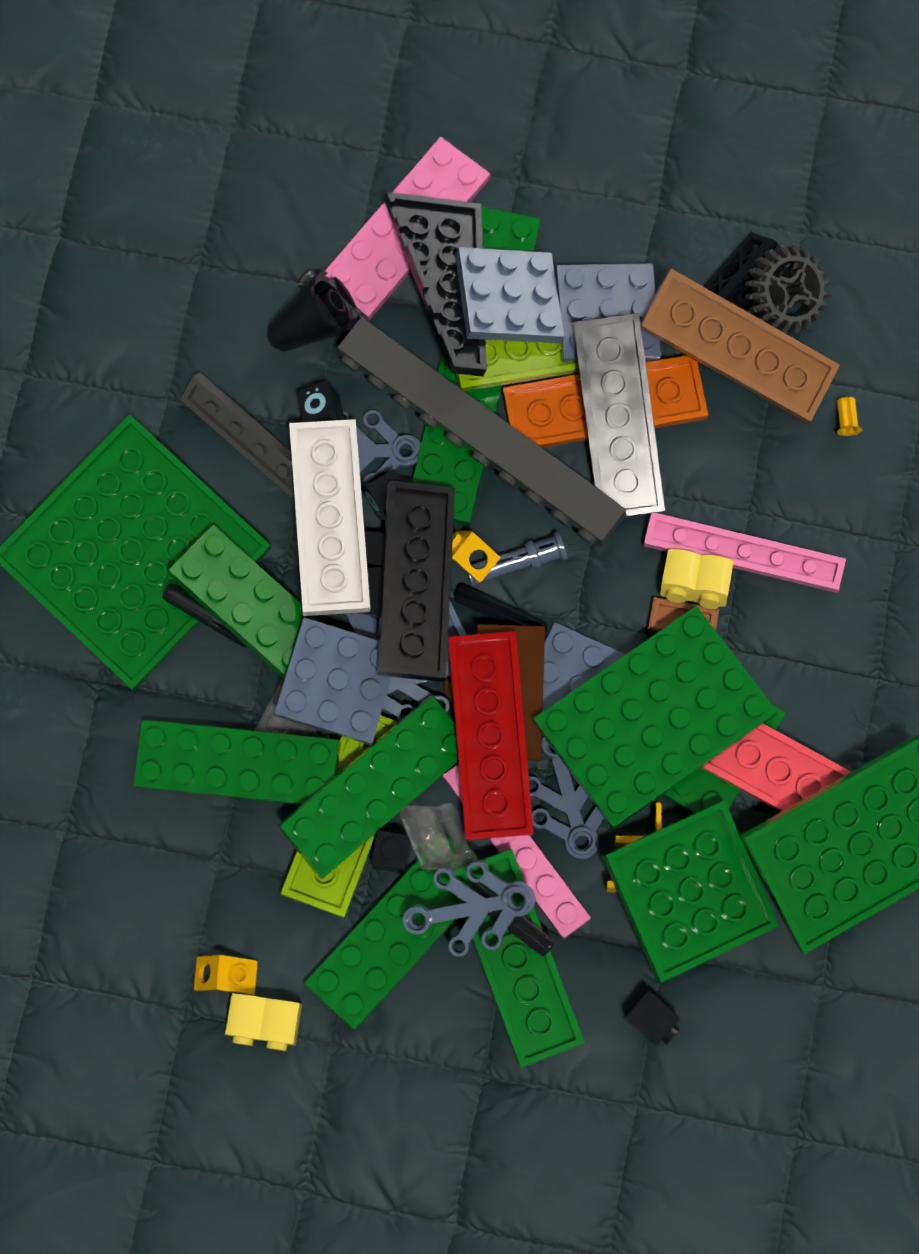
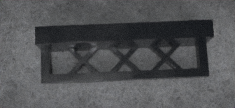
M750 232L703 287L713 293L718 292L717 295L748 311L751 305L754 304L753 300L744 298L748 293H751V288L744 285V283L753 280L748 270L750 268H758L754 260L758 257H764L766 250L773 249L775 251L779 244L776 240ZM755 244L759 245L755 252L746 255ZM788 263L780 265L773 275L778 276ZM739 269L734 276L726 278L730 272Z

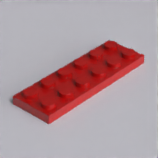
M516 631L448 637L465 839L468 841L534 835Z

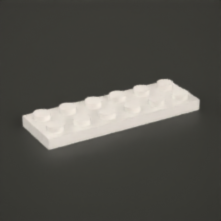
M356 419L289 423L303 616L370 612Z

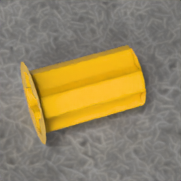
M844 397L837 400L840 429L837 431L838 435L852 436L861 433L863 430L861 427H858L856 399L853 397Z

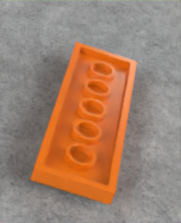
M686 355L646 362L654 429L708 419L706 400L696 360ZM580 374L503 387L509 424L541 448L588 440Z

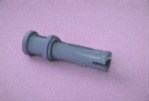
M559 531L554 532L553 537L537 542L530 540L524 544V548L499 555L500 560L482 582L530 566L532 569L536 568L537 570L541 568L542 564L560 558L563 561L568 560ZM487 560L471 564V566L475 569H481L485 566ZM468 573V576H469V579H470V582H471V585H472V586H474L475 584L481 583V582H477V581Z

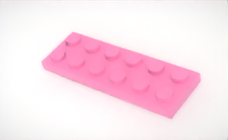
M440 137L392 193L471 202L491 179V174ZM385 202L324 271L328 272L325 276L329 279L336 277L344 284L354 299L356 308H359L364 313L363 316L367 320H370L411 272Z

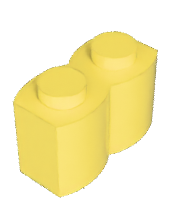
M668 549L660 595L673 603L694 601L707 609L726 607L734 561L716 555H699L687 550Z
M232 993L225 1035L232 1036V1043L253 1046V1041L259 1040L267 1042L266 1048L287 1051V1045L296 1046L302 1004Z

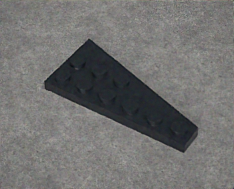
M386 192L385 204L450 372L483 377L487 370L486 339H467L455 258L458 247L483 248L481 204Z

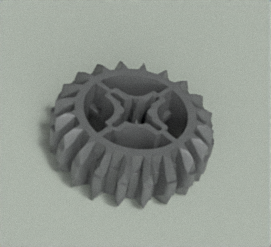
M785 245L777 246L775 251L773 249L766 250L764 257H758L754 260L758 268H750L748 270L753 280L744 283V285L751 288V293H748L744 298L754 302L749 311H759L757 318L783 333L788 331L790 333H799L801 328L809 329L812 327L811 321L815 322L821 319L818 311H825L828 308L823 302V298H829L831 294L824 290V286L829 285L831 281L822 277L827 268H817L820 258L817 256L810 257V250H799L797 245H790L788 248ZM783 263L790 264L788 271H784L782 276L773 275L775 270ZM784 284L789 285L787 288H790V292L786 291V286ZM794 303H803L795 314L791 316L785 315L787 309L792 308Z

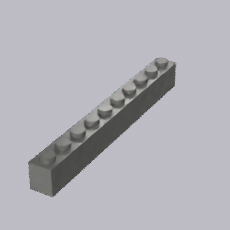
M361 317L337 347L342 357L340 361L348 369L355 373L359 369L368 376L367 382L381 392L385 388L394 395L393 401L407 411L411 407L421 414L418 417L419 420L429 428L434 430L436 426L447 433L445 438L452 445L459 449L465 446L473 452L471 457L478 464L485 468L491 465L499 471L497 476L510 487L517 484L526 491L524 496L538 507L543 503L552 510L550 515L564 526L568 523L579 530L577 535L588 544L593 546L596 542L603 547L626 517V509L364 318Z

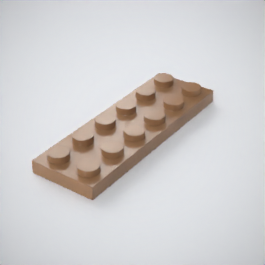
M673 269L667 271L640 323L641 330L805 423L812 421L840 366L838 363Z

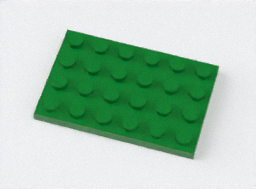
M695 606L533 718V723L614 830L755 731L760 725L775 717L778 711L699 608Z
M915 735L741 835L789 931L803 954L810 952L919 889V735Z

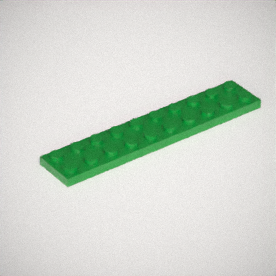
M481 206L483 249L534 252L540 227V218ZM442 354L438 373L459 387L456 374L450 372L445 356ZM503 385L464 392L496 414ZM425 425L412 483L455 488L453 522L470 526L484 467L471 457L473 452L465 446L459 449L446 440L445 435L447 433L436 426L433 430Z

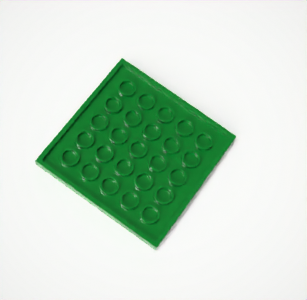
M129 414L0 546V565L129 688L135 691L200 623L197 619L162 598L170 584L184 590L167 575L168 570L212 525L217 527L255 563H258L272 549V546Z

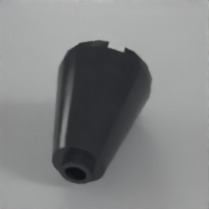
M320 272L313 276L268 325L267 338L269 343L274 348L287 352L350 332L358 322V317L353 318L352 310L356 308V304L344 284L336 277L333 279L326 277L325 275L328 272Z

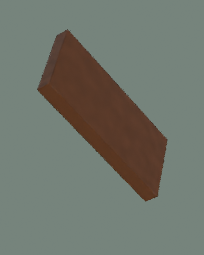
M478 625L477 634L516 631L527 761L541 762L542 734L533 723V718L543 712L545 626Z

